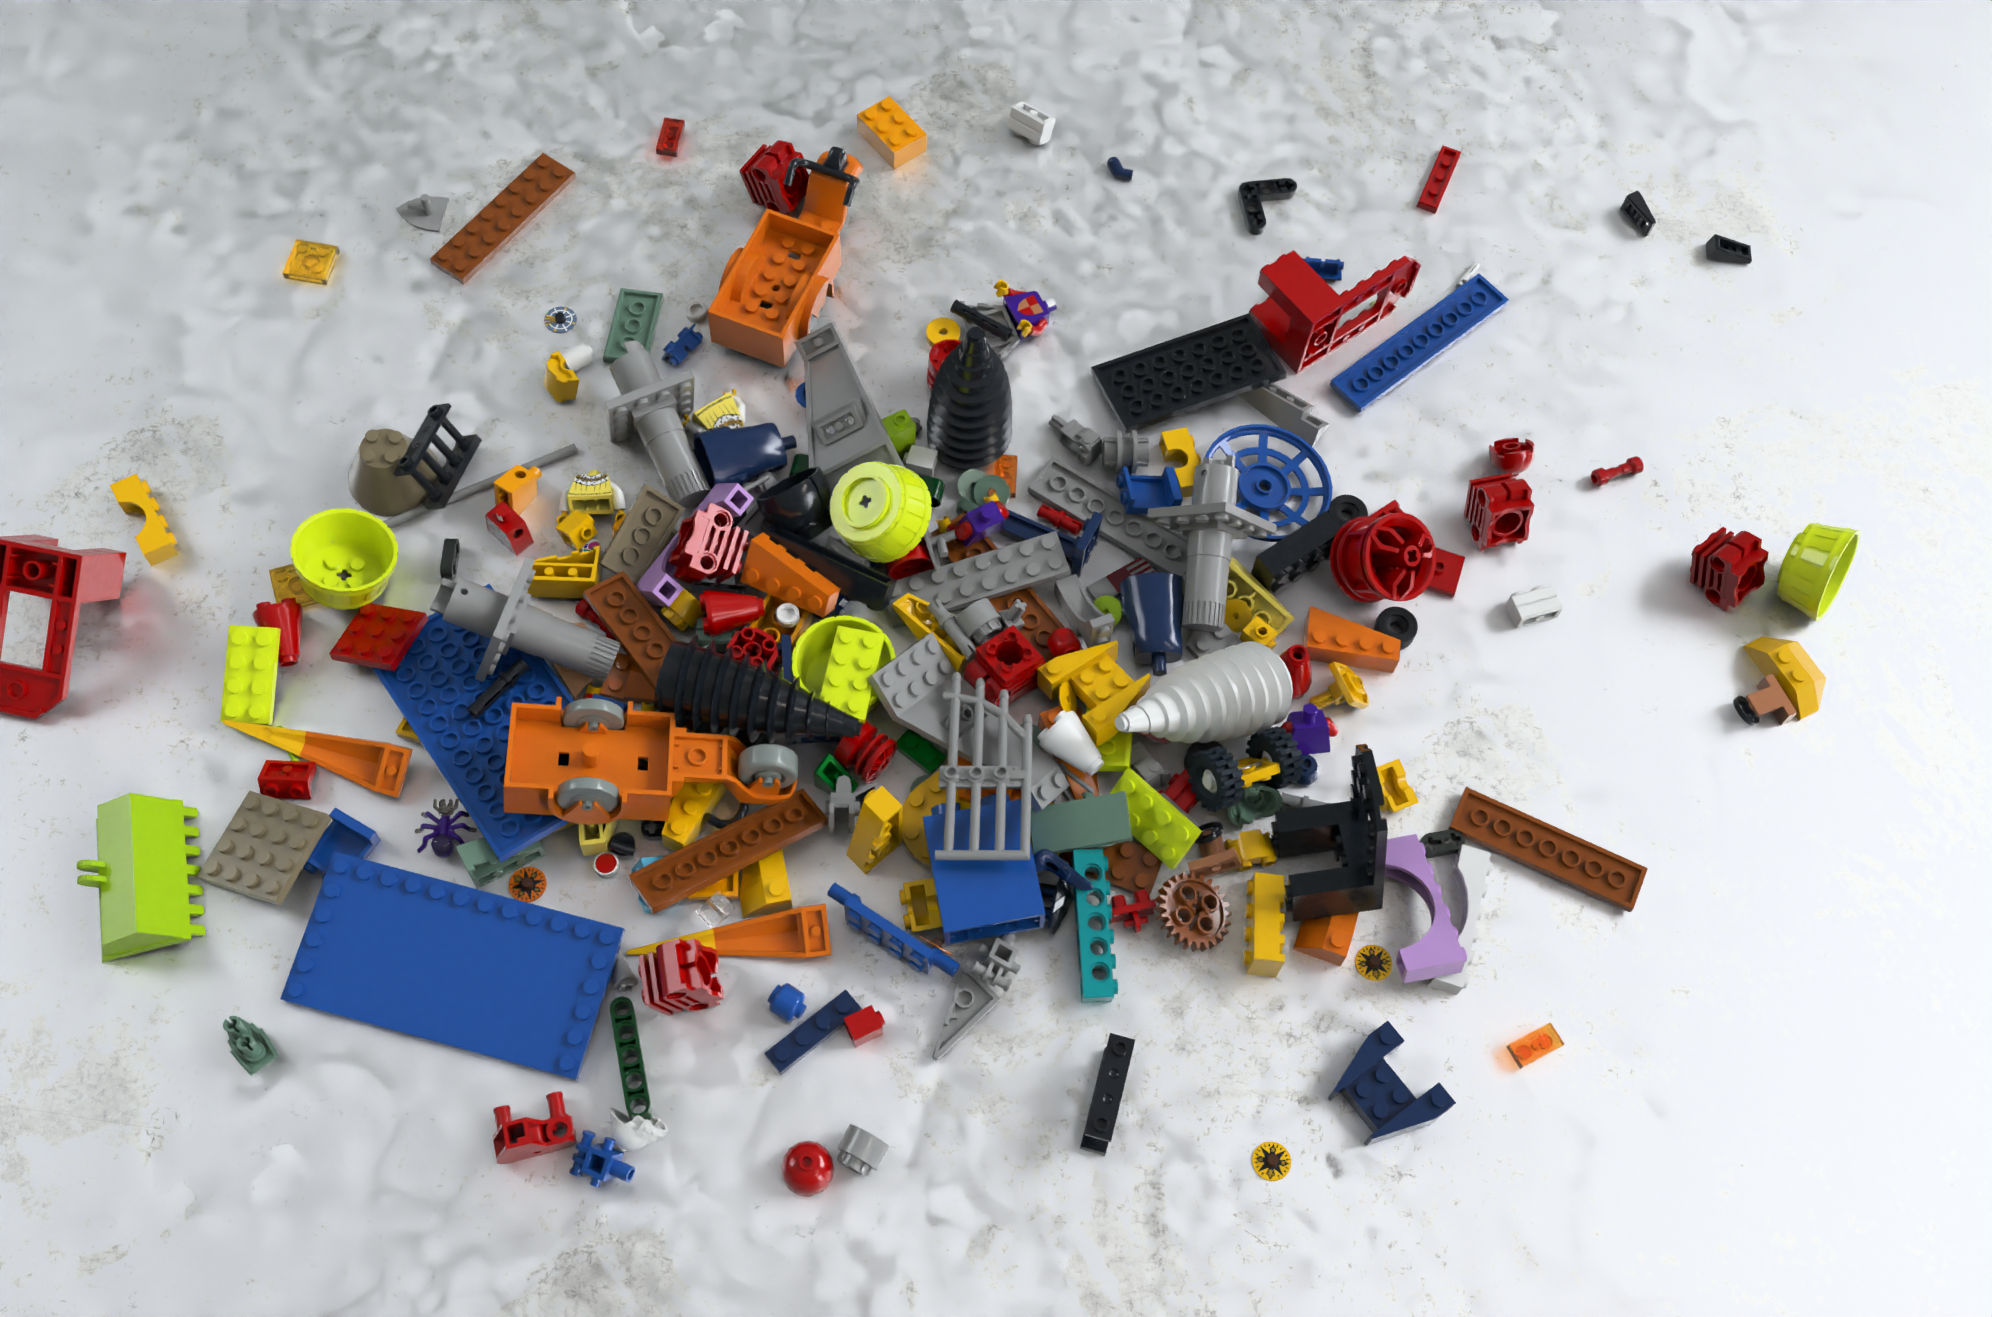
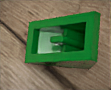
M829 753L825 755L813 772L814 786L831 795V792L836 793V781L840 776L845 775L851 779V793L859 785Z

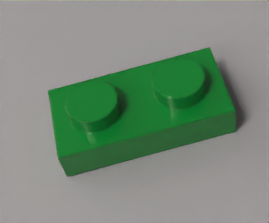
M908 729L896 741L898 743L897 750L928 775H932L946 760L945 754L911 729Z

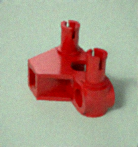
M553 1092L546 1095L550 1118L546 1120L524 1117L512 1121L509 1105L493 1109L497 1131L493 1135V1142L498 1164L521 1161L566 1149L577 1144L572 1116L566 1114L562 1092ZM561 1128L567 1130L563 1137L556 1135V1132Z

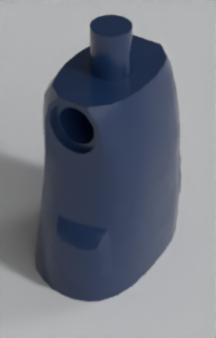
M774 423L730 428L725 425L709 428L708 431L695 433L693 442L696 458L711 490L718 483H738L740 486H743L747 481L765 472L772 473L781 470L788 465L786 450L797 448L794 435L781 438L779 430Z
M1163 572L1141 573L1129 576L1120 583V603L1122 616L1129 625L1134 661L1141 664H1152L1153 675L1164 676L1167 674L1166 664L1177 662L1182 658L1181 625L1185 581L1180 575Z

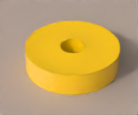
M949 318L934 319L926 328V340L931 347L937 342L946 339L960 341V327L954 320Z

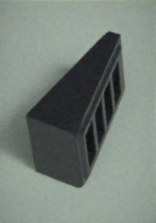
M1637 190L1626 196L1620 209L1647 237L1650 235L1656 221L1641 193Z
M1714 234L1706 243L1708 259L1746 264L1752 262L1750 245Z

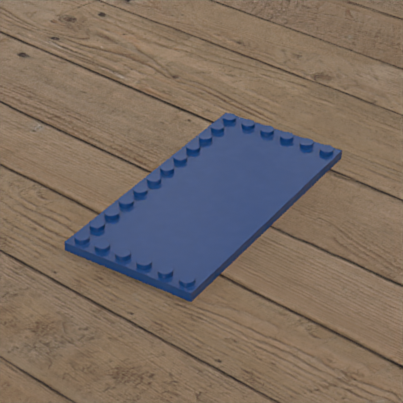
M490 584L484 586L486 588L494 590ZM434 613L428 616V621L395 671L371 668L502 863L569 823L555 815L504 813V778L512 703L556 705V698L562 697V709L564 711V708L574 700L543 658L529 655L512 647H509L506 656L501 654L492 676L487 674L484 682L475 679L491 639L442 620L443 615ZM518 658L522 659L530 669L515 682L516 686L512 689L509 688L478 720L472 717L466 708L499 678L498 675L501 672H505ZM560 754L558 765L568 766L569 754Z
M334 851L280 999L578 1080L626 930L614 925Z

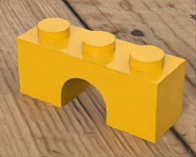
M1187 427L1161 432L1159 446L1164 461H1178L1184 465L1174 470L1182 498L1191 497L1193 494L1195 467L1201 465V457L1194 449V438L1192 435H1189Z

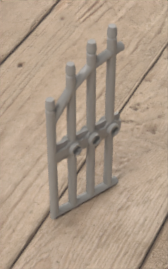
M954 672L951 692H943V701L951 702L948 764L947 766H940L939 789H946L943 850H935V860H1030L1032 716L1030 714L1024 715L1023 728L1008 713L1009 694L1006 689L1000 691L999 707L985 700V681L983 678H978L976 681L975 696L961 694V675L959 672ZM960 703L975 706L972 766H957ZM984 710L999 718L997 766H982ZM1008 727L1022 741V766H1007ZM956 789H971L969 850H953ZM981 789H996L994 850H979ZM1006 789H1021L1020 850H1005Z

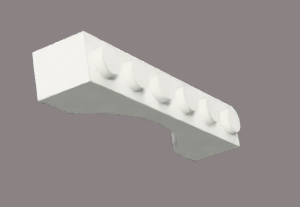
M1462 844L1456 853L1452 877L1457 884L1461 896L1463 911L1458 942L1460 947H1464L1466 951L1467 961L1461 973L1430 978L1428 987L1457 995L1463 988L1466 989L1470 974L1466 973L1467 967L1472 964L1474 958V951H1471L1472 943L1476 942L1479 934L1476 923L1477 920L1480 921L1484 909L1483 906H1480L1481 899L1485 898L1488 890V884H1485L1486 876L1490 875L1493 865L1492 862H1489L1490 852Z

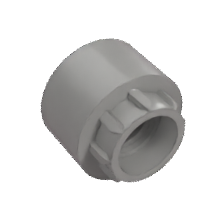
M987 598L980 599L969 605L955 620L971 642H975L977 645L984 644L1002 631L1000 624L1002 617Z
M850 1124L837 1146V1149L840 1151L837 1161L865 1177L869 1175L871 1169L877 1170L889 1145L871 1133Z

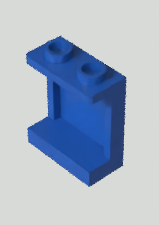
M1122 466L1120 474L1116 476V487L1120 490V503L1124 506L1126 514H1148L1149 508L1181 506L1183 498L1174 467H1165L1162 476L1129 475L1127 466Z
M334 808L329 816L333 821L324 831L303 867L310 874L314 875L315 872L321 874L322 880H324L334 851L366 860L381 841L376 831L337 808Z

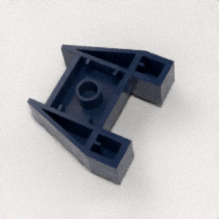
M1386 1021L1368 1035L1328 1097L1329 1101H1331L1341 1093L1373 1134L1364 1142L1366 1146L1430 1126L1456 1104L1439 1082L1416 1099L1384 1060L1394 1053L1405 1041L1389 1021Z

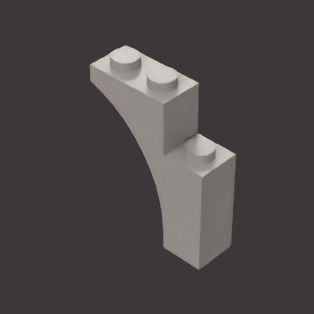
M1077 574L1055 581L1054 594L1076 636L1082 635L1087 648L1110 642L1115 620L1111 613L1104 614L1097 609L1085 592Z

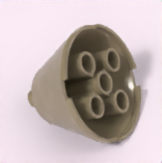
M372 429L366 432L348 472L350 493L364 510L375 515L394 517L414 509L424 502L427 492L411 475L396 477L393 474L398 466V461L405 455L413 438L392 429ZM428 447L426 451L439 464L437 457L435 456L433 451ZM421 459L417 469L433 485L437 475Z

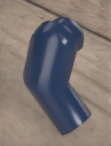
M1117 157L1108 159L1107 167L1112 176L1127 180L1132 179L1133 170L1123 168Z

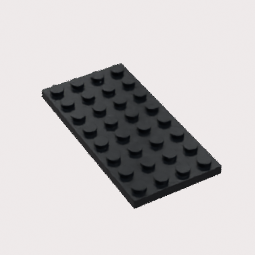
M1249 313L1091 367V373L1125 434L1130 433L1131 430H1139L1283 380L1287 374Z

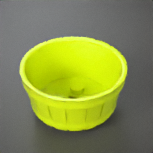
M866 462L848 470L840 478L838 484H836L830 500V517L837 533L857 554L872 562H891L905 556L910 550L912 551L926 533L932 512L930 492L927 490L928 487L923 479L910 469L882 462ZM864 496L868 499L871 498L867 508L864 505H860Z
M337 508L314 514L301 523L292 537L290 553L293 566L299 575L300 583L313 600L329 608L351 610L370 604L386 589L389 578L396 567L398 544L391 529L382 520L374 517V515L360 510L357 511L356 509ZM347 571V574L351 575V577H347L343 581L337 574Z
M1809 523L1803 532L1798 533L1783 559L1777 577V582L1779 583L1777 596L1806 614L1807 617L1817 622L1821 621L1833 604L1848 574L1859 545L1860 530Z
M846 615L825 618L811 625L799 637L792 653V671L795 680L800 676V687L809 693L815 688V695L820 698L837 626L885 634L878 626L869 623V621L863 618ZM886 634L878 669L895 658L894 648ZM874 689L868 712L873 710L881 701Z

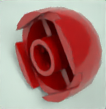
M1505 438L1495 441L1493 447L1489 445V456L1492 466L1500 473H1512L1513 477L1518 476L1519 473L1527 470L1534 460V443L1528 439H1525V443L1519 442V438Z
M798 1142L789 1148L783 1157L781 1165L783 1181L790 1191L799 1196L810 1197L824 1191L831 1183L834 1174L832 1156L818 1142Z

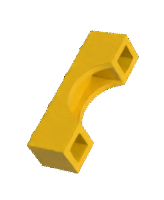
M134 474L111 484L110 487L116 500L125 514H140L146 517L144 528L135 538L149 564L153 566L178 555L174 547L178 543L172 532L167 533L165 528L169 527L163 514L158 515L157 511L161 509L156 499L149 497L148 494L152 493V490L147 481L141 482L138 475Z

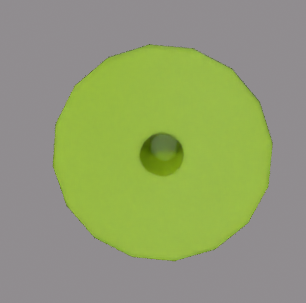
M1105 595L1093 602L1102 613L1112 614L1115 620L1114 626L1119 623L1122 617V609L1118 599L1114 596Z

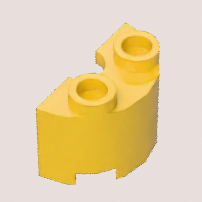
M559 351L552 353L547 361L543 381L544 387L553 395L554 400L558 402L576 400L579 379L573 370L565 369L566 360Z
M1400 759L1376 767L1384 796L1385 805H1379L1382 812L1389 811L1393 813L1419 803L1413 788L1406 781V772Z
M1261 829L1249 830L1239 833V839L1231 841L1227 839L1224 842L1226 850L1235 848L1241 858L1242 867L1236 868L1238 871L1249 870L1253 867L1252 864L1260 863L1262 867H1268L1277 862L1269 832L1262 834Z
M933 878L903 883L904 890H899L901 905H906L907 914L903 915L905 929H911V932L942 927Z

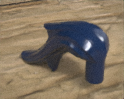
M1041 849L1033 856L1037 872H1042L1043 870L1050 871L1067 884L1080 890L1086 891L1094 888L1090 881L1077 873L1069 863L1052 851Z

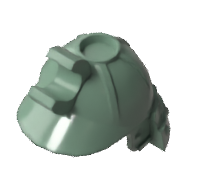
M1255 781L1252 782V786L1243 788L1245 791L1241 795L1242 800L1238 804L1228 807L1227 812L1232 824L1242 829L1243 824L1253 823L1255 817L1275 815V812L1281 809L1282 797L1279 790Z

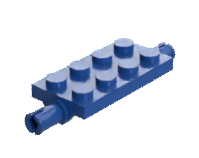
M836 882L828 890L827 896L844 906L845 921L848 927L856 932L862 931L867 935L869 941L875 945H883L893 957L897 959L903 958L909 962L908 965L918 973L922 971L928 975L933 966H936L951 977L958 971L960 964L942 953L941 949L936 946L929 948L862 904L860 896L857 894H852Z

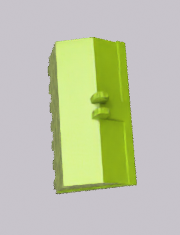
M128 793L97 805L98 861L79 860L76 865L78 870L98 873V875L86 874L78 876L77 884L99 888L102 962L190 941L191 936L205 935V926L190 924V916H202L204 914V907L202 905L189 904V896H201L203 894L202 886L188 884V876L197 877L201 867L189 865L186 857H198L200 855V847L185 844V837L196 838L199 836V829L197 827L184 825V818H196L198 810L183 806V800L165 799L135 793Z

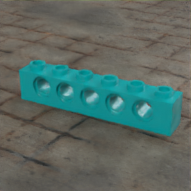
M1103 848L1073 850L1071 855L1072 868L1085 879H1087L1085 877L1086 872H1094L1097 875V880L1090 881L1094 887L1092 890L1085 891L1073 887L1081 1003L1112 1002L1114 994H1118L1117 979H1113L1112 969H1116L1115 954H1111L1110 944H1114V931L1109 929L1108 920H1112V906L1107 905L1106 896L1110 895V881L1105 880V871H1108V857L1103 856ZM1088 896H1095L1098 898L1099 904L1090 905L1086 898ZM1091 920L1098 921L1101 929H1091L1088 922ZM1099 945L1103 949V953L1101 955L1093 954L1090 946ZM1095 969L1103 971L1105 978L1103 980L1095 979L1092 971Z

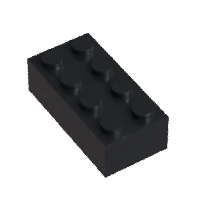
M1325 511L1257 555L1251 574L1271 594H1279L1285 588V585L1290 582H1297L1307 571H1314L1323 560H1330L1332 542L1341 526Z

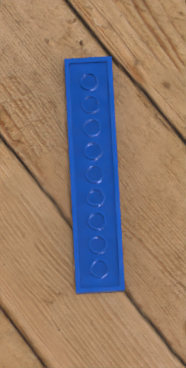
M1478 273L1332 379L1330 386L1358 413H1361L1505 307L1509 299Z

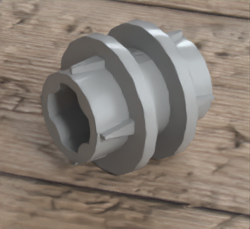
M1120 429L1115 430L1114 437H1103L1102 465L1113 466L1115 474H1120L1122 466L1129 467V473L1132 475L1136 474L1137 467L1148 466L1149 439L1138 438L1136 430L1130 431L1129 438L1122 437Z

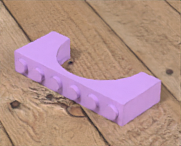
M718 483L696 510L699 509L704 512L707 510L708 504L713 503L729 511L732 518L741 516L754 498L738 483ZM679 531L635 585L650 605L670 607L684 589L679 585V579L673 577L677 566L668 563L672 551L677 546Z
M1416 834L1387 839L1385 878L1400 881L1415 890L1427 904L1431 915V928L1428 933L1415 944L1398 951L1396 965L1403 984L1461 973L1467 961L1466 951L1464 947H1460L1458 942L1457 928L1451 924L1448 905L1442 901L1441 887L1438 883H1435L1433 878V867L1431 863H1427L1425 858L1424 844L1419 842Z

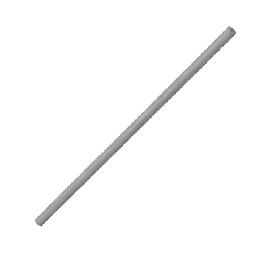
M571 444L520 466L527 470L531 466L539 468L578 451L575 444ZM509 470L453 492L447 505L494 486L493 482ZM421 505L383 522L387 527L392 528L433 510H427Z

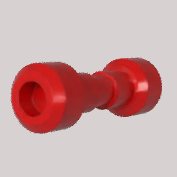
M1634 456L1628 458L1626 463L1618 467L1606 470L1604 468L1593 470L1591 480L1594 485L1600 487L1608 484L1610 479L1616 478L1619 475L1628 473L1636 475L1641 473L1644 469V463L1641 458Z
M585 599L581 600L576 605L575 613L582 619L588 618L591 622L596 623L606 633L607 638L617 641Z

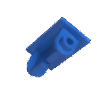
M1302 258L1322 279L1342 280L1341 270L1344 268V262L1340 261V259H1325V261H1321L1318 258Z
M693 324L689 329L687 327L683 328L677 335L679 339L675 343L670 341L663 349L665 354L661 359L664 360L668 357V362L672 366L680 365L689 355L684 347L692 352L702 343L703 335L700 332L695 333L693 331L696 325Z

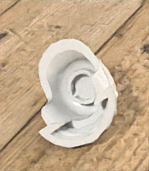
M609 1108L611 1122L599 1124L600 1128H609L610 1135L608 1137L615 1139L616 1146L625 1152L638 1151L650 1141L653 1142L657 1138L664 1137L668 1132V1127L660 1117L655 1118L652 1115L651 1120H645L638 1115L630 1121L628 1116L614 1108ZM605 1137L600 1138V1142L604 1143Z

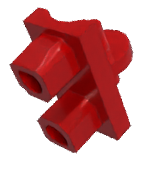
M1145 889L1133 893L1134 904L1130 905L1126 904L1124 895L1111 897V924L1123 921L1124 928L1133 927L1134 932L1138 933L1141 932V924L1149 923L1147 916L1154 915L1155 899L1150 900Z

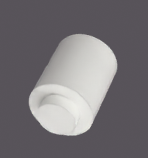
M580 343L562 353L566 360L565 369L573 370L575 373L592 363L593 356H595L592 348L588 344Z

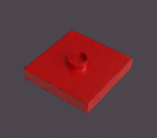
M1435 547L1436 568L1433 578L1426 589L1453 598L1465 557Z

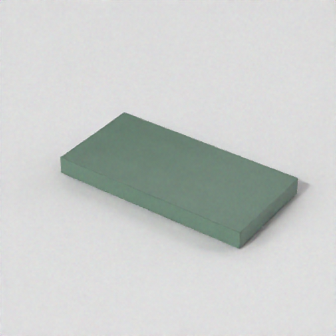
M620 289L603 355L605 363H613L627 353L624 343L628 341H639L645 350L651 353L664 300L663 293Z
M1126 792L1050 804L1037 812L1034 808H1031V833L1034 855L1041 849H1048L1058 854L1076 849H1087L1133 841Z

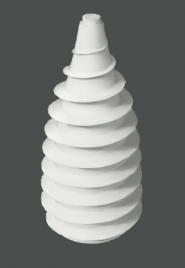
M1254 641L1242 642L1238 645H1232L1225 649L1214 651L1211 654L1203 655L1174 668L1169 674L1162 676L1156 684L1151 686L1145 695L1137 701L1136 705L1130 706L1126 711L1120 713L1115 718V726L1122 732H1141L1143 734L1150 732L1157 738L1165 737L1171 742L1182 741L1188 744L1195 742H1219L1226 739H1236L1241 736H1250L1269 729L1272 725L1281 723L1287 717L1291 708L1293 694L1291 676L1283 660L1270 648Z

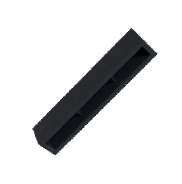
M772 525L764 530V533L770 537L769 539L777 545L780 544L787 549V553L805 562V566L813 572L817 571L840 588L839 593L846 595L847 599L859 601L874 611H881L889 605L897 582L896 579L777 525Z

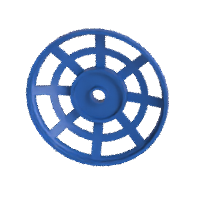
M1266 424L1239 426L1220 435L1206 452L1204 458H1212L1214 453L1221 448L1226 457L1227 455H1234L1236 457L1235 468L1240 472L1237 492L1241 499L1236 504V507L1243 510L1249 507L1258 511L1259 516L1269 521V513L1279 510L1288 518L1272 522L1277 525V528L1293 522L1301 527L1307 524L1309 521L1301 517V515L1305 511L1311 496H1323L1321 509L1317 516L1329 509L1332 500V482L1326 464L1309 443L1288 430ZM1259 435L1258 447L1245 448L1236 453L1227 443L1241 436ZM1268 436L1283 440L1301 452L1293 459H1290L1281 452L1267 448ZM1258 455V463L1247 467L1240 460V458ZM1267 456L1283 462L1285 466L1279 469L1267 463ZM1306 458L1316 468L1322 482V487L1309 488L1306 476L1299 467ZM1292 471L1298 478L1301 488H1291L1287 475ZM1259 485H1266L1269 491L1260 489ZM1289 496L1302 497L1296 512L1285 505ZM1267 534L1266 538L1247 537L1266 542H1279L1288 535L1272 536V534Z

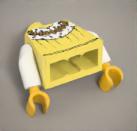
M731 389L732 394L730 392L727 394L723 392L722 397L695 411L691 417L692 420H690L687 414H684L685 422H682L685 431H689L694 435L697 432L708 431L709 428L721 427L722 425L730 428L743 427L746 421V406L737 396L736 389Z
M591 470L588 474L577 475L573 483L569 484L561 492L560 512L562 514L557 517L556 523L557 525L568 516L569 512L571 514L574 510L582 514H614V511H617L615 516V522H617L626 514L624 513L626 508L623 491L615 482H610L608 474H601L597 470Z

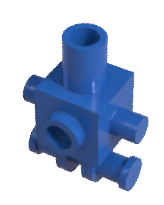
M583 1130L581 1142H578L576 1145V1149L579 1151L573 1154L572 1160L574 1163L569 1173L574 1176H582L583 1173L592 1176L590 1185L594 1187H600L602 1181L615 1179L616 1177L630 1182L635 1174V1167L622 1162L624 1152L613 1148L616 1140L605 1137L604 1143L591 1145L596 1133Z

